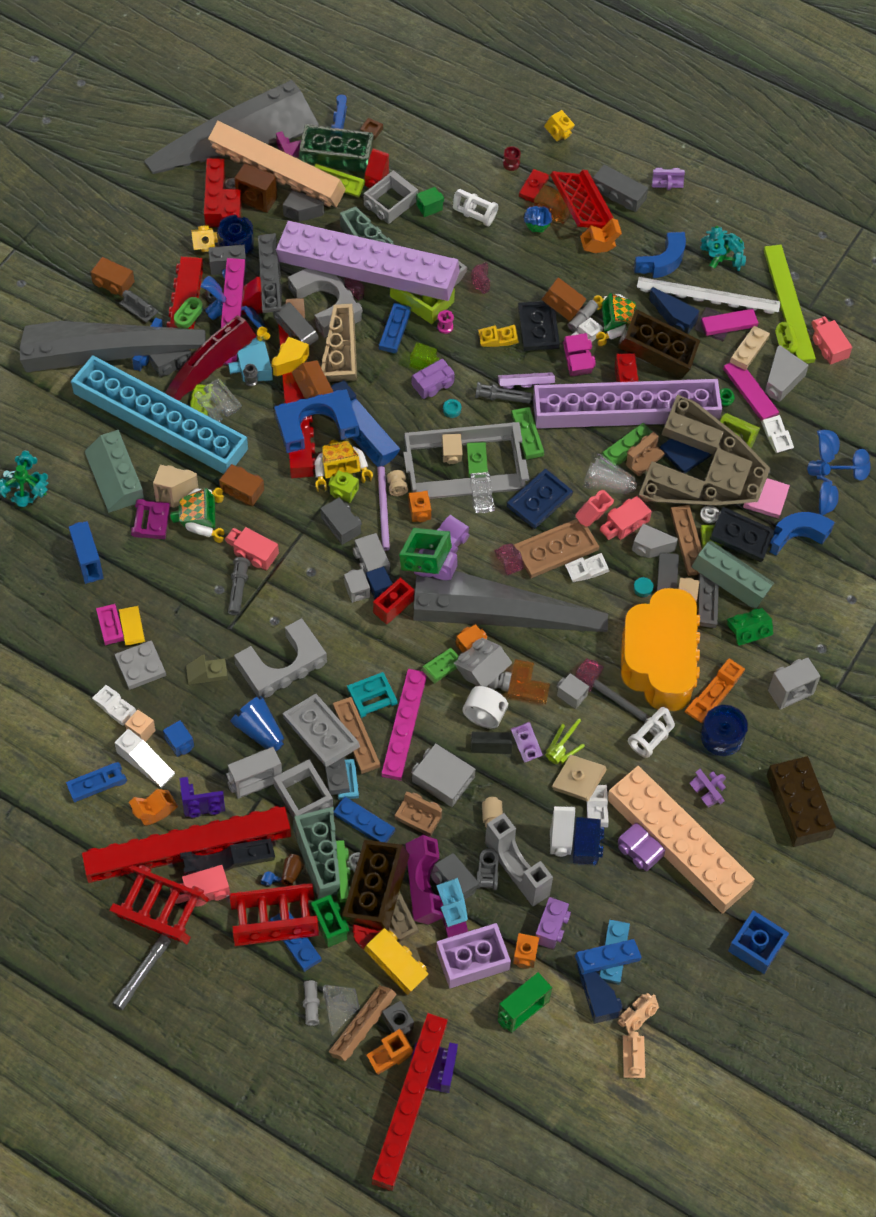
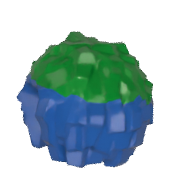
M529 207L524 214V221L532 232L543 233L552 222L551 213L546 207Z

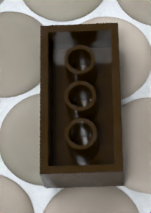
M635 309L627 320L617 348L627 353H635L636 357L682 379L691 369L701 340Z
M806 756L770 765L766 776L793 847L832 838L836 826L809 757Z
M364 840L342 915L349 926L358 925L382 931L384 928L387 931L389 930L409 859V853L403 845Z

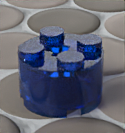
M230 215L222 219L218 227L219 247L244 245L245 254L252 251L254 248V233L251 221L246 217L240 218L237 215Z

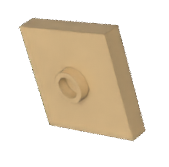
M570 755L553 783L552 788L555 791L588 802L607 770L606 766Z

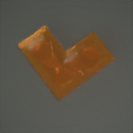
M515 659L507 697L546 704L550 683L531 680L534 663Z

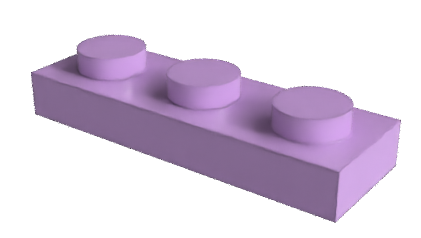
M552 372L498 375V383L503 388H514V385H521V387H532V384L550 385V383H555V376Z

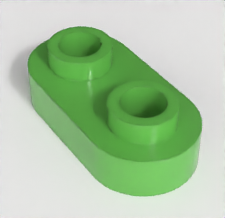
M197 297L188 298L174 315L175 325L178 328H189L203 310L202 301Z

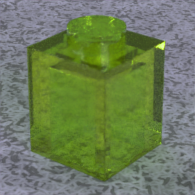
M418 342L410 355V367L422 370L439 361L436 348Z

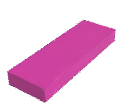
M753 309L701 319L706 336L753 328L754 326L758 327V320Z

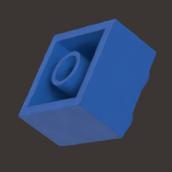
M753 910L732 941L728 952L762 974H765L786 942L789 933Z

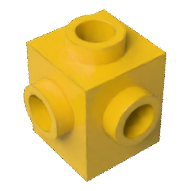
M562 110L552 115L544 125L545 129L556 141L562 138L564 140L572 134L571 130L575 126Z
M208 225L198 226L197 230H191L194 250L201 249V252H208L209 247H215V243H218L217 232H213V229L209 228ZM203 237H208L206 241L202 240Z

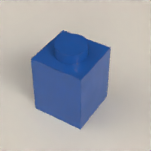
M181 720L163 730L166 742L177 757L181 754L189 753L194 747L193 738Z

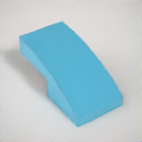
M458 878L438 884L437 888L443 902L441 909L447 926L467 921L466 905Z

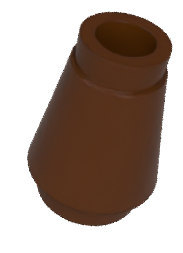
M290 854L284 859L281 879L283 885L292 886L303 869V859L300 856Z

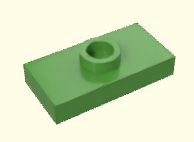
M486 442L467 443L469 478L488 476Z
M449 648L425 664L421 670L435 684L457 669L454 662L458 660L459 655L452 648Z

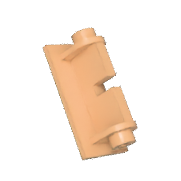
M649 993L642 994L632 1004L636 1011L628 1008L619 1016L617 1022L621 1027L626 1026L628 1035H630V1032L638 1030L650 1016L656 1013L659 1005L654 994L652 996Z
M630 1032V1036L623 1035L624 1078H645L644 1036H639L638 1032Z

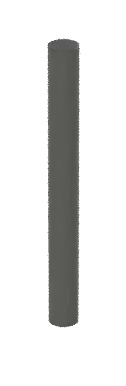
M592 676L588 679V684L643 722L650 717Z

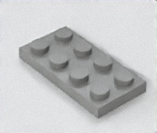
M317 694L283 713L284 719L325 767L360 747L357 739Z

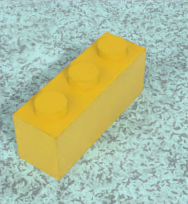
M384 928L363 950L408 995L427 977V968L422 962L416 961L411 956L412 952L406 946L399 944L397 936L392 931H387Z

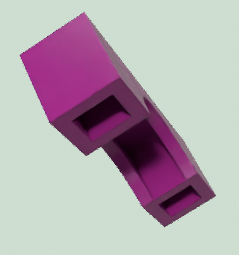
M422 835L405 844L406 850L409 853L407 863L414 921L429 925L444 918L441 909L443 906L442 899L439 895L433 893L430 886L431 870L440 858L437 839Z

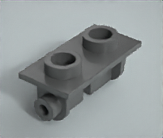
M125 290L122 296L124 299L119 304L145 323L158 313V310L132 293V291Z

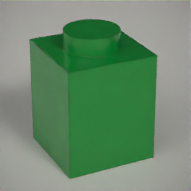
M436 187L416 194V206L424 217L443 210L444 197L441 192H438Z

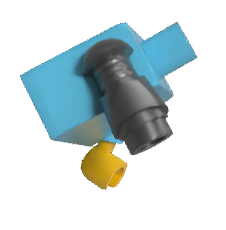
M260 327L257 330L258 336L249 345L244 346L238 351L237 362L228 363L230 374L241 372L242 380L248 386L256 385L257 381L273 380L266 345L262 341L270 338V334L265 327Z

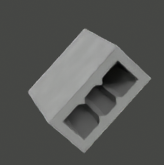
M435 743L432 749L428 748L422 762L420 764L417 763L411 771L412 782L450 807H453L475 778L476 769Z

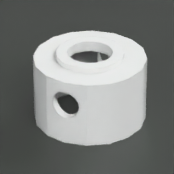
M475 686L463 706V713L473 723L484 728L495 729L499 726L508 708V702L500 693L493 689Z

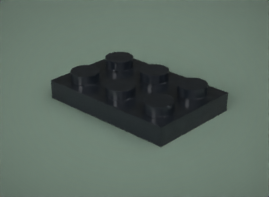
M544 301L518 303L523 351L560 349L555 310Z
M722 507L710 540L762 563L775 530Z

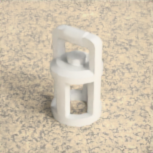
M461 189L455 192L453 208L456 211L463 213L465 217L470 216L483 222L485 226L492 224L498 211L497 203L488 202L479 198L475 193L470 194ZM461 196L467 198L463 207L460 206ZM477 204L487 208L485 215L474 211Z
M665 707L659 708L652 717L645 720V724L636 734H632L628 738L630 747L643 758H649L653 753L652 750L662 740L668 738V733L675 726L669 710ZM661 716H663L665 722L667 723L666 727L661 721L658 720ZM648 731L655 736L650 743L642 738ZM637 743H640L644 747V750L639 748Z

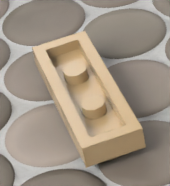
M754 326L731 357L730 363L746 370L769 339L770 333Z

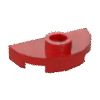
M353 925L352 930L355 942L362 949L381 932L358 925Z

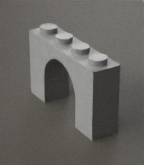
M306 268L288 277V288L295 298H303L318 291L329 292L338 299L335 305L352 304L355 323L361 321V313L363 312L361 305L355 302L351 291L345 288L343 280L340 277L338 278L337 275ZM334 305L315 314V326L323 338L328 337Z
M302 618L285 627L286 638L298 654L296 660L288 667L275 669L266 666L252 646L234 655L235 665L258 698L259 696L263 698L270 697L276 690L288 687L294 680L304 678L312 670L320 669L327 663V653Z
M505 813L487 823L485 844L488 848L497 852L499 863L530 904L535 906L550 896L553 876L541 861L532 867L526 862L515 841L516 828Z

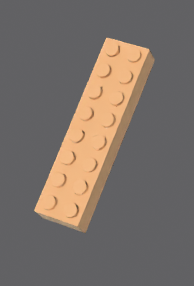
M217 121L208 138L212 144L211 146L216 149V153L222 156L226 154L236 163L241 161L265 172H270L276 176L278 183L282 185L288 184L291 186V189L297 192L303 191L307 193V196L323 201L327 207L332 205L337 208L346 190L340 179L220 121Z
M639 766L609 790L608 801L632 825L638 823L651 837L656 839L665 849L664 857L722 914L751 889L755 879Z

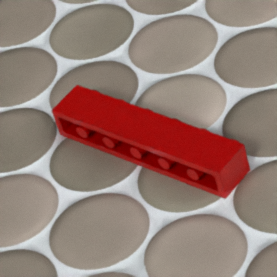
M181 256L180 264L177 263L176 265L178 277L174 278L175 292H172L171 296L173 307L169 308V318L171 320L167 321L168 328H178L174 322V315L188 298H199L203 275L202 258ZM195 321L189 328L186 329H194Z

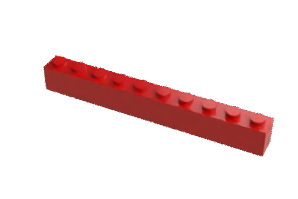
M278 324L281 346L290 336ZM292 372L283 374L285 403L305 399ZM312 415L306 417L300 425L304 436L305 449L289 453L291 478L313 477L316 458H312V454L315 453V443L311 442L310 439L314 438L313 427H309V423L312 422Z
M275 806L263 812L253 811L249 815L241 817L232 816L228 820H214L206 825H192L184 830L174 829L166 834H152L148 838L140 840L131 839L127 843H113L100 849L91 848L83 852L82 857L88 883L134 873L130 869L131 865L138 868L140 865L153 869L183 862L184 860L180 859V853L191 851L196 855H210L220 852L233 844L270 838L271 841L291 837V829L285 807Z

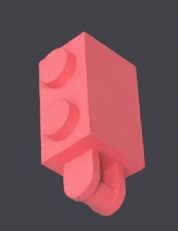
M825 316L813 320L812 327L815 330L813 342L815 345H818L822 356L827 359L829 364L831 365L849 358L852 346L836 321L829 322Z
M638 496L628 499L622 506L617 509L614 508L608 513L607 522L600 527V531L608 540L615 536L621 540L643 524L648 523L652 511Z
M247 527L242 532L232 528L225 538V541L233 546L234 554L237 557L246 558L256 568H262L266 571L279 554L277 543Z
M222 865L182 877L183 883L181 885L191 889L193 886L204 890L203 894L209 898L208 901L214 899L222 900L230 893ZM179 894L175 904L188 901L190 896ZM198 899L195 906H202L207 902Z

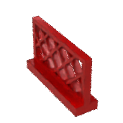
M582 170L579 174L552 171L550 176L578 227L589 228L594 226L602 229L612 218L614 219L588 170Z

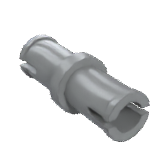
M590 300L583 309L576 313L572 321L568 323L569 329L576 332L578 326L589 319L599 308L598 304Z
M310 980L304 982L305 999L303 1000V1007H305L306 1013L305 1024L314 1026L319 1024L318 1007L320 1006V1000L317 999V982Z

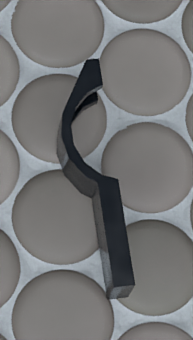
M270 838L229 845L226 849L210 855H196L191 851L180 853V859L184 860V874L189 875L219 865L223 866L225 872L237 866L275 860V853Z

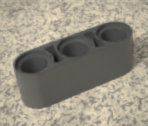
M290 302L281 306V311L273 312L277 323L291 338L309 345L319 339L314 328Z

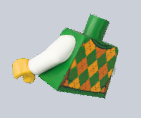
M609 293L603 299L598 295L593 298V301L598 304L599 308L597 310L602 308L604 331L608 332L606 334L604 332L597 333L596 339L603 338L598 340L599 346L605 345L608 338L614 339L622 336L628 318L636 309V303L626 299L621 294Z
M207 488L192 490L187 496L179 500V510L171 512L172 522H180L190 532L206 537L213 536L214 541L217 543L223 542L224 538L217 535H224V530L222 528H218L215 531L212 529L215 528V502L221 503L224 499L222 489L216 488L214 492Z

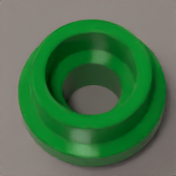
M728 388L720 390L721 405L729 406L734 402L735 396L732 390Z

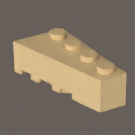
M338 304L333 307L321 366L328 382L357 381L355 320L352 304Z

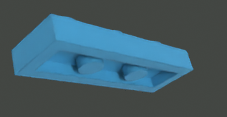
M609 920L605 945L627 941L630 923ZM623 965L601 970V978L607 983L620 985Z

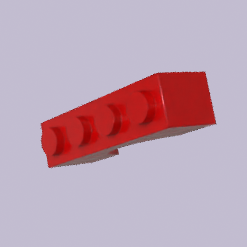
M207 159L204 219L205 225L209 227H222V197L226 174L224 159Z

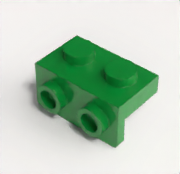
M763 608L754 609L744 614H737L727 619V625L735 633L736 643L739 646L773 635L772 618Z

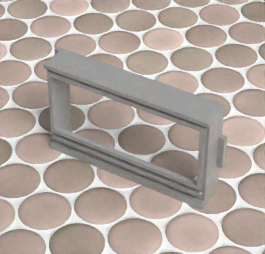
M519 422L405 433L404 445L406 452H404L406 473H409L411 492L428 491L429 499L522 490L525 487V481H529L526 460H522L519 443H522V435ZM443 434H461L462 445L511 440L516 474L416 483L411 450L442 447Z

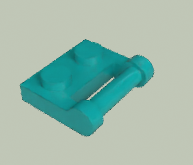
M384 672L347 685V690L353 699L360 718L366 717V714L386 706L398 704ZM383 694L387 695V698L374 702L364 707L362 705V703L365 701L371 700Z

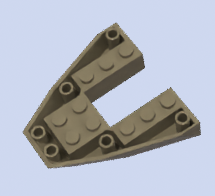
M677 395L661 435L713 454L704 481L652 461L638 497L643 502L691 505H726L758 502L770 467L742 438L698 403Z

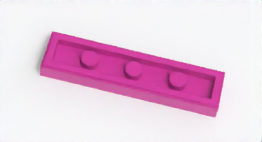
M732 363L724 365L723 370L761 421L778 416L779 411L747 369L744 370Z

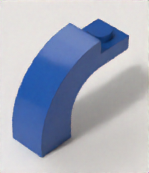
M685 232L667 233L666 251L657 256L635 257L634 273H652L653 278H659L675 271L683 259L686 245Z
M811 512L791 514L776 525L774 537L770 542L772 544L770 552L777 556L786 542L797 536L811 538L822 545L832 532L835 522L823 515Z

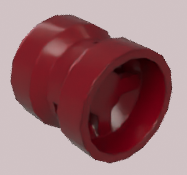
M510 146L504 150L503 166L506 170L514 171L520 166L521 151L517 147Z

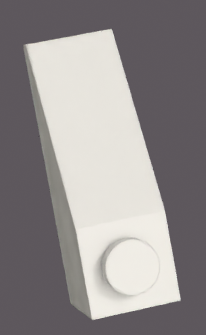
M129 728L114 742L117 753L160 788L175 775L173 770Z
M554 807L550 828V854L560 857L571 855L575 807Z

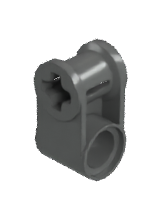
M485 849L480 854L479 870L477 871L479 885L477 889L486 887L497 890L498 854L493 849ZM491 858L494 862L488 864L484 862V859Z

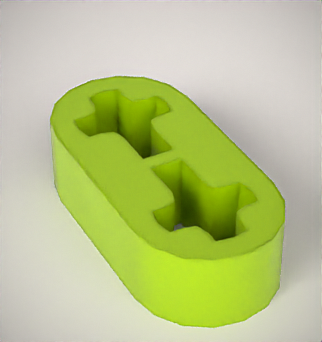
M787 322L779 323L775 330L778 343L793 354L798 349L794 328Z

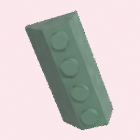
M119 430L100 435L85 450V455L109 513L134 505L137 499L144 500V495Z
M712 541L707 542L692 565L693 569L753 609H757L774 585V582Z

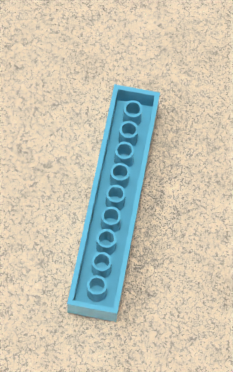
M93 355L71 380L75 395L223 474L231 464L236 466L248 450L246 436Z

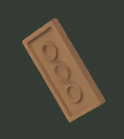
M575 519L514 544L513 549L530 578H533L598 551L599 545L589 528L580 524L578 519Z

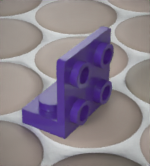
M188 777L180 778L185 817L196 818L203 814L217 815L225 811L223 791L194 795L193 784H189Z
M449 1042L448 1048L440 1047L427 1089L449 1093L458 1044ZM415 1043V1045H414L413 1055H414V1052H415L417 1043Z

